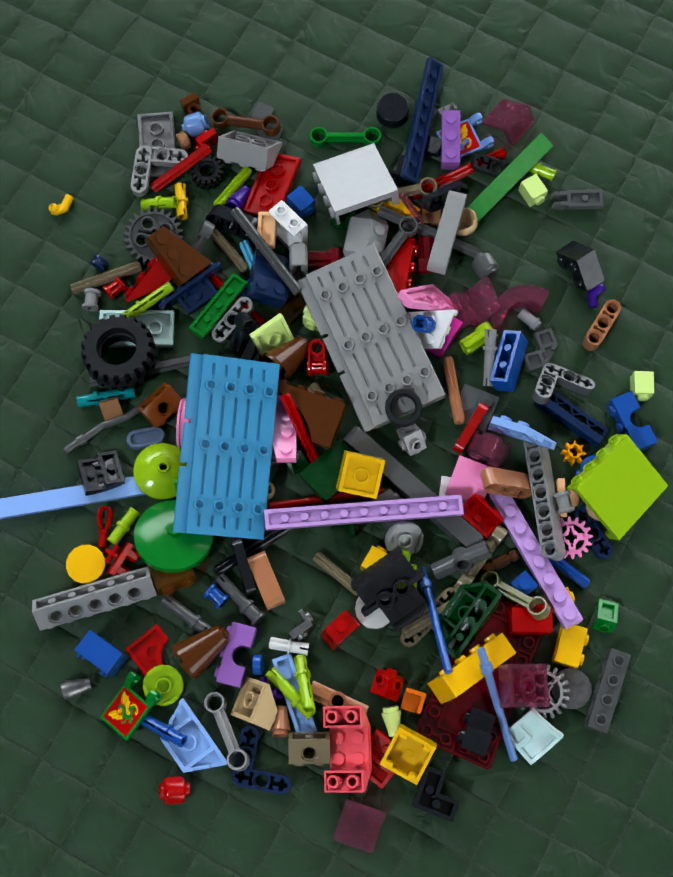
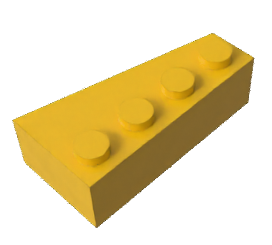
M492 633L484 639L485 643L483 645L477 644L469 650V655L466 657L462 655L454 661L455 664L451 666L453 670L451 674H445L444 669L438 672L439 676L427 683L441 704L457 698L485 677L479 667L481 663L477 653L478 648H485L493 670L516 654V651L503 633L496 636Z

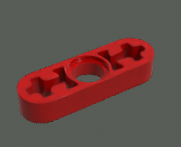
M482 402L479 404L453 447V451L460 455L462 454L489 409L487 405Z

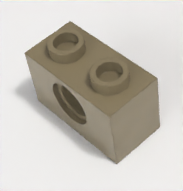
M289 732V764L294 766H304L305 764L323 766L330 764V732ZM310 747L313 748L314 751L306 752L305 749Z

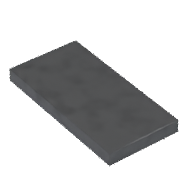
M173 111L137 114L139 147L176 148ZM144 153V155H142L143 162H145V155H147V153ZM161 153L157 158L164 160L167 158V155ZM152 165L150 180H156L172 167ZM141 168V175L146 173V168Z

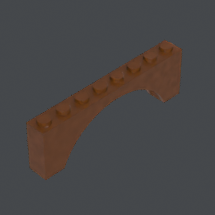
M279 379L277 393L280 395L290 393L295 405L306 419L311 434V442L333 450L348 407L344 400L338 397L330 399L326 397L325 393L320 391L312 393L308 391L307 387L302 385L294 387L290 385L291 382Z

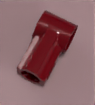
M429 236L417 240V245L419 246L417 258L418 274L434 273L427 271L429 257L434 244L433 238Z
M331 248L322 252H308V269H320L344 258L343 250Z

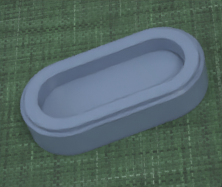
M154 426L133 430L127 436V444L133 450L145 449L150 445L165 441L163 429L160 427L155 428Z

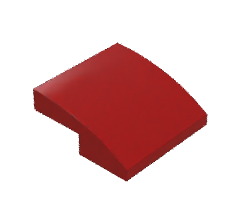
M377 728L371 735L372 771L369 779L383 789L395 774L380 765L381 759L392 739Z

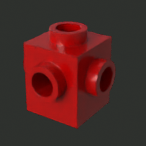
M387 668L386 671L377 669L370 692L397 702L405 678L398 676V671Z

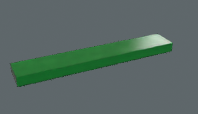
M539 133L466 207L475 211L477 222L553 147L551 142L542 133Z

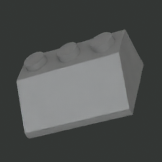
M233 130L218 137L217 158L223 159L225 163L235 162L241 167H254L255 170L264 172L273 167L282 147V142Z

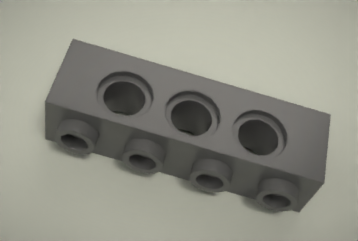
M613 648L606 650L584 720V728L600 734L608 733L630 661V654Z

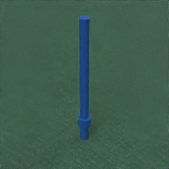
M422 567L426 575L420 581L421 591L425 594L444 673L451 674L453 670L432 593V582L428 578L426 568Z

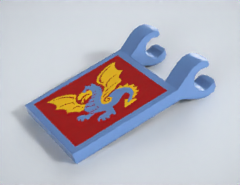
M479 112L460 122V159L494 146L492 136L486 137L480 142L473 126L482 123V115ZM439 130L436 134L438 138L442 139L441 130Z

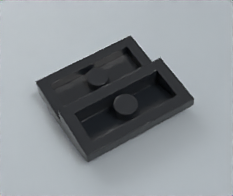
M116 450L99 452L95 458L77 460V467L85 496L105 492L125 484V478Z

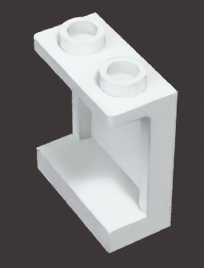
M283 200L269 210V214L277 221V238L288 249L294 242L308 244L307 224Z

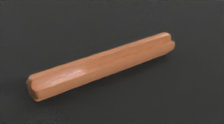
M444 357L442 362L455 425L464 424L465 417L454 361L452 357Z

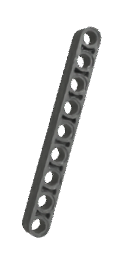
M354 426L342 439L355 453L384 459L385 465L382 478L406 499L437 497L434 492L359 427ZM461 516L429 518L461 547L468 548L484 540V537Z

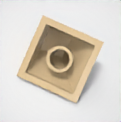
M245 677L230 715L270 731L278 712L270 684Z

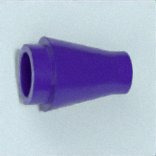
M242 186L241 189L228 198L227 206L231 209L239 207L243 210L251 190L247 186Z

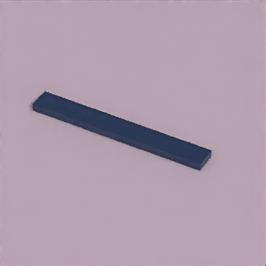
M432 57L426 59L400 174L402 179L413 185L417 184L444 66Z

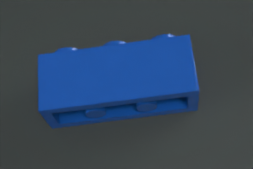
M503 331L489 380L498 391H515L528 344L522 331Z

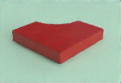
M156 624L125 650L146 676L147 672L153 667L161 664L164 665L162 653L170 639L160 626Z

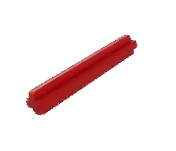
M207 143L203 144L150 184L152 190L156 193L209 155L212 152L210 146Z
M290 393L283 394L281 396L283 405L312 463L319 455L313 442H311L309 433Z

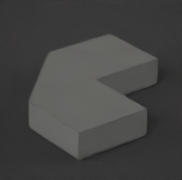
M258 102L251 118L263 119L268 115H273L275 108ZM269 123L265 129H273L275 125ZM281 128L279 134L273 137L267 136L263 130H257L258 136L279 141L283 134V128Z
M552 328L533 334L538 350L524 355L523 362L528 374L542 370L543 366L549 363L558 345Z

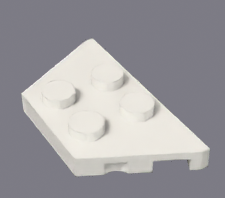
M458 310L407 312L411 322L416 315L432 317L436 322L435 329L431 333L416 331L424 350L442 349L445 337L451 329L452 319L454 316H457Z

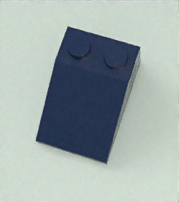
M256 247L245 297L250 298L252 301L280 309L287 301L289 288ZM276 254L290 272L289 257Z

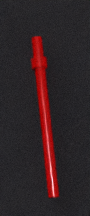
M384 487L379 488L378 495L385 492ZM343 492L337 493L328 502L370 498ZM318 496L269 502V508H289L324 502Z

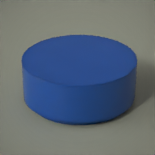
M255 654L252 660V671L254 675H262L264 666L263 655Z

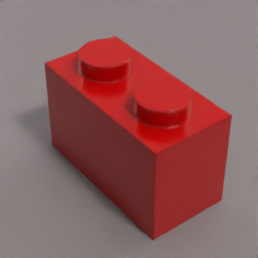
M514 604V607L509 609V634L550 635L553 633L552 608H550V614L547 618L536 620L531 616L527 608ZM537 604L533 609V613L541 612L545 605Z

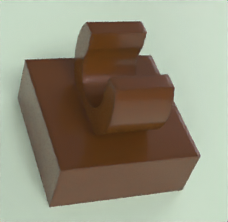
M196 92L180 100L181 108L185 115L192 114L194 110H198L201 113L199 97Z

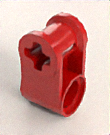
M314 339L308 345L307 370L309 376L314 374L328 376L330 372L329 352L324 342L320 339ZM322 345V350L319 353H315L316 347Z

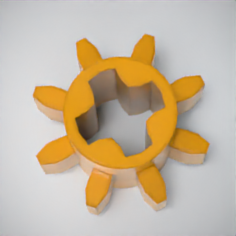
M576 441L572 445L566 443L564 447L567 450L561 451V454L565 457L563 462L568 461L571 466L576 461L580 464L582 462L581 457L586 455L585 452H582L584 445H578Z

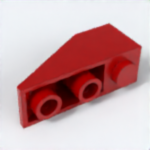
M153 257L147 264L149 266L145 273L142 271L138 275L136 285L134 287L130 286L124 294L126 296L125 301L130 302L155 291L172 279L157 258Z

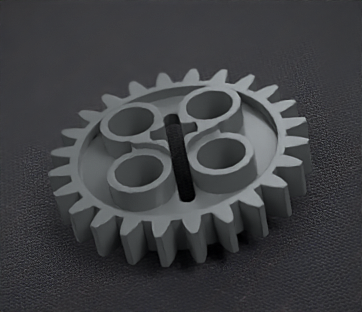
M149 207L147 208V213L140 210V216L134 213L135 220L129 219L130 225H125L126 230L129 231L124 232V237L127 238L124 240L125 244L128 245L126 247L127 251H131V257L137 255V261L143 259L144 265L155 255L146 243L139 245V240H145L164 226L184 241V237L180 236L183 234V229H179L181 223H176L177 217L171 218V212L165 215L164 209L158 212L157 207L154 208L153 212L150 211ZM146 223L153 224L151 228L144 227Z

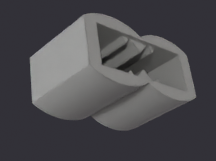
M294 242L289 246V269L294 279L305 278L308 274L307 245L302 242Z

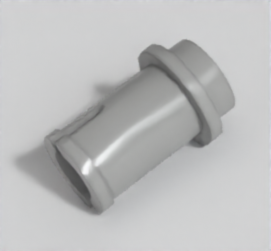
M525 308L517 316L529 326L530 330L536 331L542 324L539 317L536 318Z

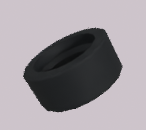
M398 389L392 392L385 402L387 418L398 427H408L415 424L422 414V403L419 396L409 389ZM408 397L414 402L415 412L410 418L399 419L393 414L392 405L396 399Z

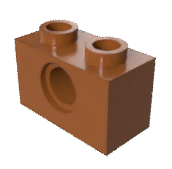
M164 382L137 409L152 426L157 428L164 425L172 413L178 412L181 397L170 385ZM164 402V408L159 411V405Z

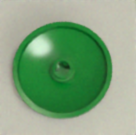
M176 500L163 501L148 508L140 516L134 529V543L139 557L151 568L165 573H180L198 566L210 553L214 539L213 535L173 532Z

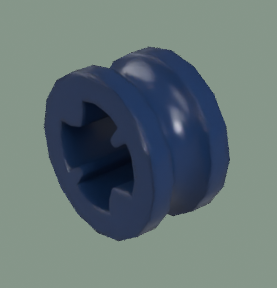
M97 254L94 255V260L90 261V264L101 272L105 270L104 267L109 265L104 258Z

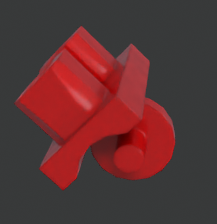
M126 542L119 554L116 553L120 547L116 544L112 550L105 549L104 552L108 554L105 562L110 564L113 558H115L107 571L108 574L114 576L130 571L122 563L125 558L133 563L138 559L137 551L132 548L134 545Z

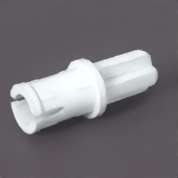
M275 637L270 638V649L285 651L287 654L291 652L308 655V650L300 648H309L308 642L293 641L292 638L289 640Z

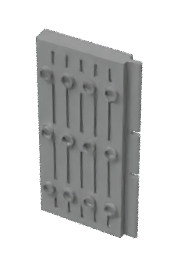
M375 244L307 274L305 278L297 281L302 288L301 293L320 335L328 334V337L323 338V342L337 372H345L339 377L365 433L391 423L386 415L385 402L388 396L395 390L409 389L415 392L421 400L422 408L446 397L422 343L412 327V322L404 305L401 303V299L397 297L398 293ZM408 397L396 399L392 405L393 414L397 418H402L415 412L414 402Z

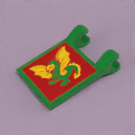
M129 672L124 685L100 716L104 722L126 741L131 738L152 707L162 699V694L151 690L145 701L132 690L141 681V677L134 672Z

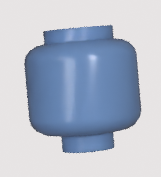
M195 112L184 117L182 129L191 138L200 136L202 132L209 128V122L205 114L202 115L200 112Z

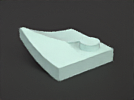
M534 707L509 727L514 747L530 765L541 758L564 736L562 732L545 720Z

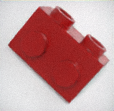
M477 493L473 494L463 504L464 514L461 517L473 526L484 537V540L504 521L501 513L497 509L492 508L486 499Z

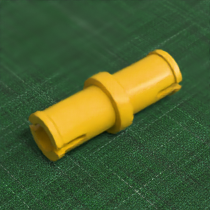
M180 182L174 185L175 196L178 198L176 217L178 220H186L188 218L186 184Z

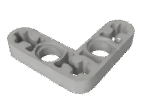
M140 146L136 150L132 172L131 190L133 194L138 197L147 194L152 165L174 167L180 162L177 160L180 156H183L181 161L188 156L187 152L176 148ZM144 153H147V155H145V162H143L142 155H144ZM161 153L167 155V158L164 160H159L157 157ZM140 168L147 169L143 175L138 174L137 171ZM139 180H141L142 187L140 188V190H137V187H139Z

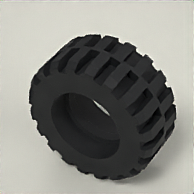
M120 314L119 317L110 315L109 319L105 320L102 318L97 325L94 323L90 327L91 331H87L84 335L86 341L83 340L81 343V357L92 379L96 380L102 387L106 385L107 389L114 390L116 387L118 391H124L125 387L133 389L135 384L139 383L141 385L144 383V378L151 376V369H155L156 359L158 358L154 339L146 325L142 321L138 322L135 317L130 316L128 319L123 314ZM129 341L137 346L133 357L123 364L111 365L103 361L106 349L115 342Z

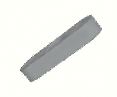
M239 298L217 323L211 333L215 341L225 343L233 335L236 326L230 325L228 319L230 316L238 314L235 312L236 309L239 312H246L248 315L253 312L254 303L250 298ZM243 302H244V303H248V304H247V305L249 306L248 309H245V308H244V309L242 310V308H243L242 303H243ZM224 323L226 326L231 328L230 331L228 329H225V327L223 326ZM224 331L223 334L225 336L223 338L218 337L219 335L217 334V332Z

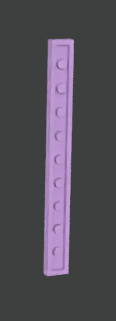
M462 495L264 510L266 531L463 516L464 514Z

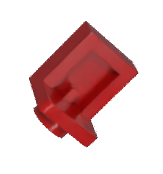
M214 128L202 132L200 136L195 138V149H198L205 143L210 147L218 143L217 132Z

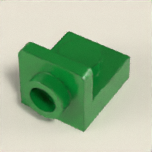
M599 599L593 629L603 633H612L618 620L619 603Z

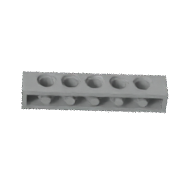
M147 566L32 600V613L40 631L51 629L64 623H71L84 617H91L94 614L111 611L114 608L128 606L141 600H148L157 596L156 584L150 567Z

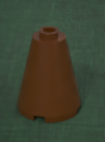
M297 337L260 355L259 361L280 364L279 379L289 381L308 355V345L310 342L306 338Z
M216 625L173 645V654L175 658H180L182 662L180 663L181 667L193 679L198 678L228 644L230 633L224 626Z

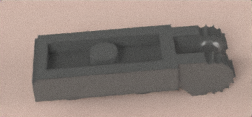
M602 189L555 191L551 194L554 200L566 198V201L554 202L552 204V209L554 210L603 209L604 207Z

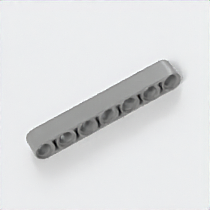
M523 441L541 553L551 560L560 561L565 557L566 549L560 514L557 512L559 508L556 498L553 497L556 490L549 449ZM552 528V533L548 535L549 530ZM555 547V552L551 554L552 549Z

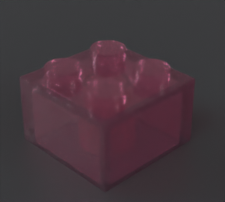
M506 664L498 666L501 708L549 707L547 664Z

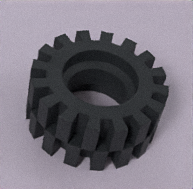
M209 154L208 157L203 158L192 166L190 170L193 182H195L197 187L200 186V189L205 187L206 190H209V187H212L213 190L215 185L218 187L220 182L223 181V166L216 156L212 158V155ZM204 168H212L214 170L213 175L209 177L202 176L200 172Z

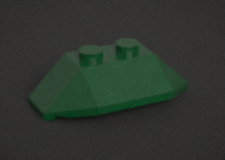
M487 581L460 585L439 615L447 651L455 659L459 658L473 643L501 601L503 593Z

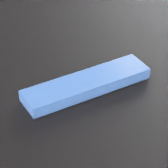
M291 653L272 659L275 668L299 692L298 681L295 679L296 667ZM284 695L295 731L316 732L317 729L313 717L311 716L307 720L296 707L293 708L291 706V702Z

